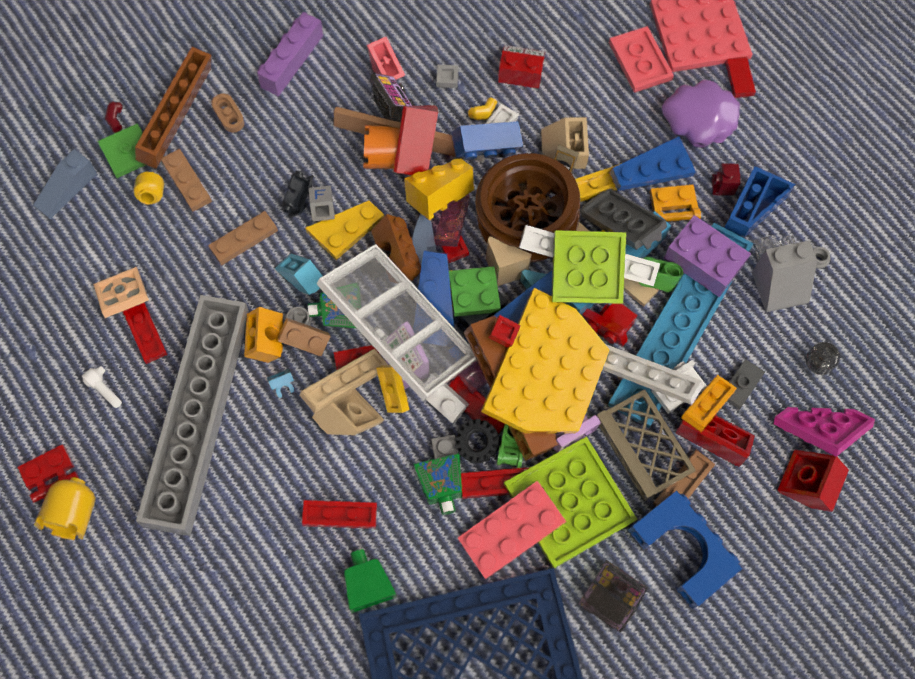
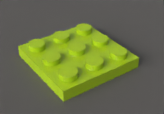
M554 230L552 302L623 304L626 232Z

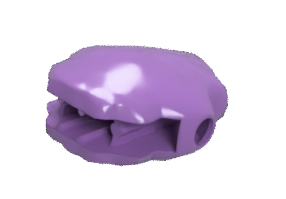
M702 80L694 87L689 85L678 87L672 96L664 100L662 112L675 135L686 136L688 141L695 147H707L712 142L722 143L737 129L740 103L730 91L722 90L717 83L710 80Z

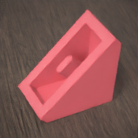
M387 37L367 45L372 68L378 76H389L395 80L405 76Z

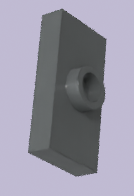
M745 359L729 382L737 389L727 402L740 410L765 371Z

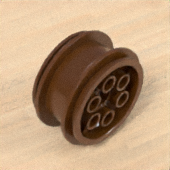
M535 153L509 156L494 164L484 174L478 185L475 199L477 220L480 233L486 243H488L489 237H493L506 245L521 249L519 245L525 225L554 233V230L577 231L580 209L578 184L572 173L563 164L551 157ZM527 184V189L521 192L519 185ZM551 192H552L553 194H555V196H553V197H551L550 199L546 200V197H547ZM496 201H498L506 205V207L497 206L494 204L496 203ZM547 210H554L555 212L548 213ZM504 217L511 218L509 221L502 220ZM521 249L532 254L530 263L539 262L551 258L546 255Z

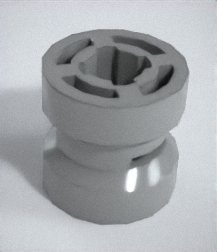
M303 307L291 308L286 315V318L308 326L312 325L308 311Z

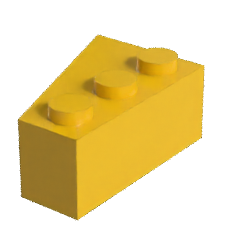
M461 158L404 178L406 202L428 220L434 218V213L439 209L441 211L447 209V204L451 201L457 202L474 190L473 167Z

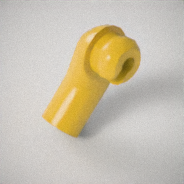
M489 97L484 106L471 107L468 111V116L475 120L489 119L497 105L496 99Z

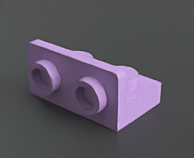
M585 414L580 430L576 434L555 433L558 445L553 450L558 453L590 435L601 424L600 420L596 415L589 419Z

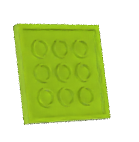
M587 436L504 482L511 498H514L538 481L567 521L538 542L554 569L638 520Z

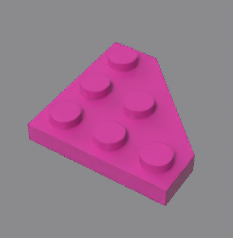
M787 407L775 416L774 425L837 457L873 427L875 419L855 409H844V412H832L830 408H811L810 412L798 411V407Z

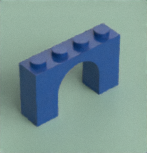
M675 491L628 531L643 549L650 546L665 532L670 530H683L695 537L702 551L700 567L692 576L676 588L693 609L707 600L742 570V567L739 565L740 561L737 556L730 551L728 552L722 545L721 537L717 533L711 532L706 526L705 518L700 513H695L690 507L689 499L684 494Z

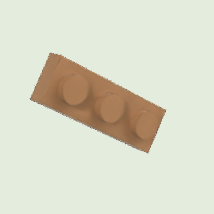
M180 149L162 158L161 161L192 212L212 202L209 194Z
M266 211L208 246L222 266L276 233L278 229Z

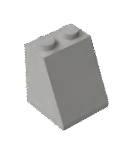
M810 240L766 249L752 271V275L765 312L808 304L810 302L817 259Z

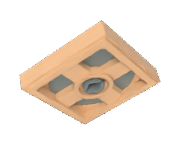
M137 267L93 284L105 318L149 300Z

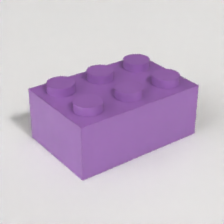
M694 215L668 247L664 259L681 266L685 274L720 297L743 268L751 253Z

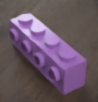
M305 12L294 20L291 29L282 36L279 45L270 52L267 61L261 64L257 74L262 89L279 97L323 37L321 20Z

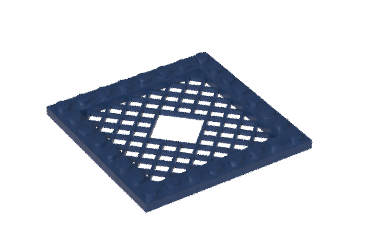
M554 568L359 614L372 679H398V675L403 679H411L400 672L407 659L419 666L412 679H417L422 669L435 676L433 679H445L440 674L447 663L460 670L455 679H459L472 657L507 679H514L505 673L512 661L525 668L519 679H523L527 671L535 674L540 679H549L546 675L551 666L553 667L556 679H583ZM535 600L537 607L528 601ZM520 603L515 613L504 608ZM524 604L536 611L530 623L518 617ZM496 609L490 620L480 614L481 612ZM500 610L512 617L506 629L493 622ZM471 615L466 625L455 620L456 618ZM538 615L540 616L543 631L533 626ZM475 616L488 623L481 635L469 628ZM515 620L527 627L521 639L509 632ZM447 621L441 632L431 626L432 624ZM451 622L463 629L456 641L444 634ZM490 626L503 633L496 645L484 638ZM422 627L416 637L406 632L407 630ZM426 628L438 635L432 647L419 640ZM530 629L542 636L537 648L524 642ZM466 631L478 638L472 651L459 644ZM397 633L391 643L389 635ZM401 634L413 640L407 653L395 647ZM506 635L518 642L512 655L499 647ZM441 638L453 644L447 657L434 650ZM545 640L550 657L539 651ZM481 641L493 648L487 661L475 654ZM416 644L428 650L422 663L409 656ZM521 645L534 652L527 664L515 657ZM457 647L469 654L462 667L450 660ZM392 649L404 657L397 669ZM496 651L509 658L503 670L490 663ZM432 653L444 660L437 673L425 666ZM536 655L549 662L543 674L530 667Z

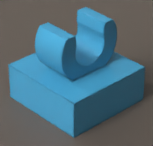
M289 369L267 377L271 389H275L279 398L282 397L280 389L283 386L289 387L291 393L294 392V387L290 383L294 380Z

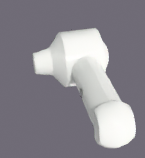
M102 366L97 369L90 368L82 375L83 382L88 387L95 388L114 408L120 407L121 400L102 382L103 374L106 370Z

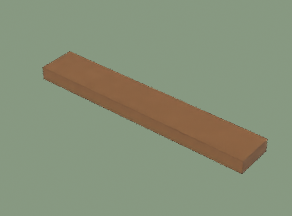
M336 107L334 110V127L369 135V131H365V124L398 128L401 126L400 122ZM435 131L432 151L456 157L452 135Z

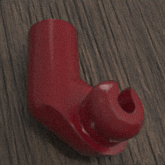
M112 101L107 104L105 120L112 131L117 133L123 129L117 119V113L122 112L123 106L120 102Z

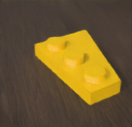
M366 201L336 214L335 219L322 220L305 229L318 244L337 260L382 220L384 214L370 201Z

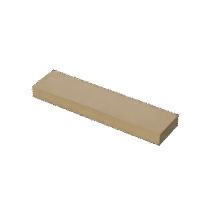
M373 349L300 392V397L316 413L378 376L376 368L388 364Z

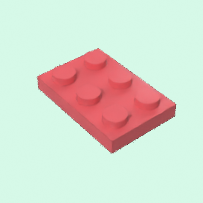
M648 26L610 38L609 45L634 93L673 79L674 75Z

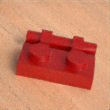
M63 444L17 467L29 490L38 487L37 491L30 494L34 503L41 499L45 500L50 487L54 483L61 480L79 478L76 471L68 475L66 471L75 466ZM58 476L59 480L49 485L46 484V481Z

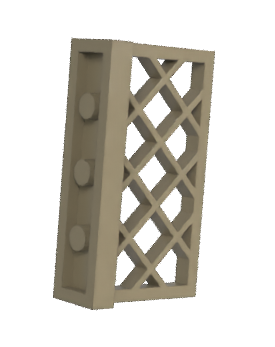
M645 389L607 411L604 410L596 415L601 422L599 428L644 501L696 471ZM643 397L648 405L646 413L632 410L634 401ZM631 404L630 409L624 408L625 406ZM618 410L627 412L626 425L617 423L611 414ZM631 414L645 417L642 429L629 426ZM648 418L658 421L660 424L659 433L645 430ZM627 430L641 433L638 445L627 441ZM644 434L657 437L655 449L641 446ZM660 438L669 440L672 443L671 454L658 451ZM640 450L654 453L651 466L640 462L638 459ZM656 455L670 458L667 470L654 467ZM673 459L683 461L688 470L681 474L672 472ZM653 471L666 474L664 484L657 488L651 480ZM669 475L675 476L674 478L669 480Z

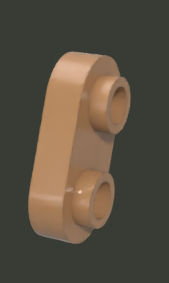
M228 94L216 95L212 100V107L221 124L228 132L240 131L244 127V118L234 100Z

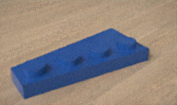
M680 136L612 168L610 171L618 191L693 177L696 173Z
M424 250L418 290L455 329L448 256L446 253ZM417 304L412 329L414 336L433 323ZM441 330L421 343L446 348H453L455 346Z

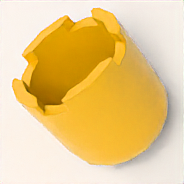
M71 478V480H61L54 483L50 487L37 515L35 526L40 530L43 527L52 530L51 535L63 539L75 540L76 536L83 539L95 504L94 492L85 485V481L79 478Z

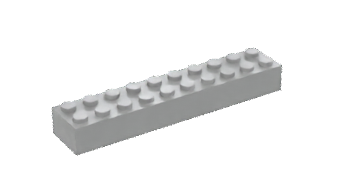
M200 295L136 522L143 528L191 536L246 330L247 313H249V310L244 302Z

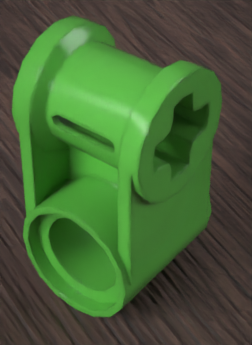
M652 257L642 258L659 263L660 266L654 286L640 282L639 284L644 287L672 292L683 275L681 266L674 262H666Z
M505 424L499 446L497 465L509 464L521 469L523 455L514 437L508 434L511 431L509 426Z

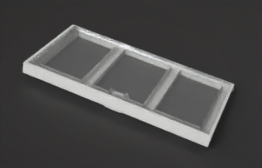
M377 244L318 280L317 285L423 401L473 362L477 361L466 340Z

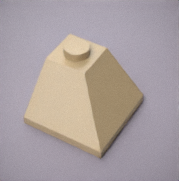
M356 389L317 411L312 417L322 430L327 434L357 435L384 421Z

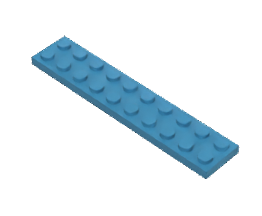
M716 223L712 225L714 229L748 252L754 244ZM684 273L636 356L673 369L683 361L686 363L729 286L718 297ZM624 378L608 403V406L614 407L645 389L658 411L662 407L651 392L652 389ZM643 397L634 401L632 410L646 413L648 405ZM631 404L625 406L624 408L630 409ZM619 411L620 413L628 417L627 412ZM631 414L630 417L643 425L645 417ZM648 418L646 427L650 428L654 420Z

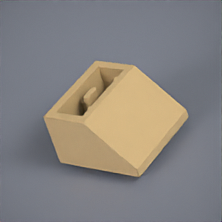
M587 117L563 118L541 129L542 155L554 158L556 149L560 145L579 152L574 169H586L589 158Z

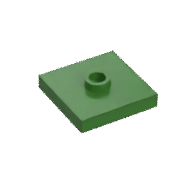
M138 123L98 141L116 178L146 165L136 161L135 146L143 134Z

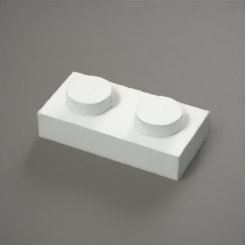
M432 374L425 382L424 386H427L438 376L436 374ZM447 384L426 399L451 423L456 422L469 405Z

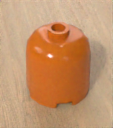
M365 124V131H369V135L364 134V158L368 159V163L364 162L363 169H394L400 128Z

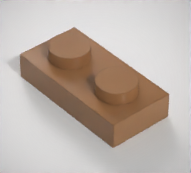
M286 318L277 339L281 343L322 356L331 336L328 332Z

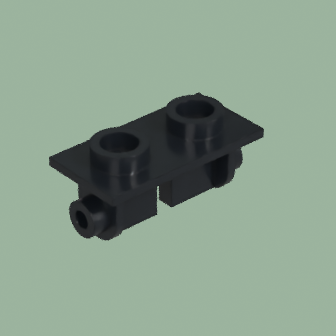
M295 171L291 175L287 188L294 191V193L289 190L286 191L281 204L283 207L282 211L289 213L288 218L300 215L305 210V201L309 194V188H312L313 175L305 178L301 171Z

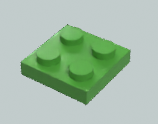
M495 266L449 271L454 317L495 313L501 310Z

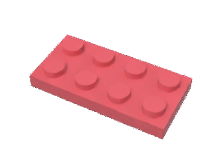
M536 481L459 536L458 539L483 577L488 579L567 521L540 483Z

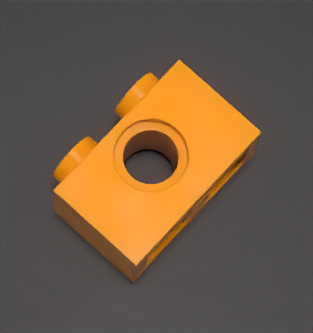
M262 307L247 313L244 357L266 363L281 357L283 345L277 338L284 325L283 313Z

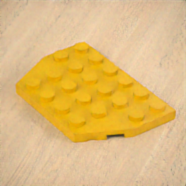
M534 288L519 319L518 324L521 325L513 346L506 350L481 412L523 433L563 432L565 434H576L580 430L610 349L575 308L563 302H552V296Z

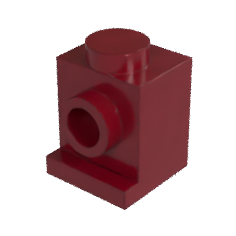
M722 163L718 172L712 174L713 195H735L740 185L739 164Z

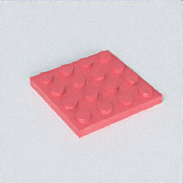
M651 0L650 7L672 72L725 64L729 58L747 57L748 60L751 59L753 54L734 0Z

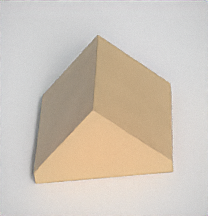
M489 237L486 261L489 267L495 266L497 286L521 279L522 271L529 270L532 254Z

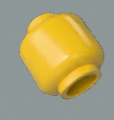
M142 172L135 180L134 195L136 199L144 204L159 202L164 192L162 177L154 172Z

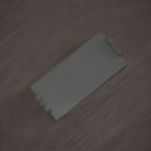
M610 188L605 192H601L580 209L583 218L604 231L626 232V244L635 250L641 246H644L647 250L651 248L652 242H659L662 238V231L667 228L666 220Z

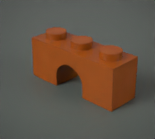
M386 214L371 230L375 244L380 249L391 252L389 259L412 282L421 273V264L407 229V224L401 217ZM385 271L388 282L398 285L396 281Z

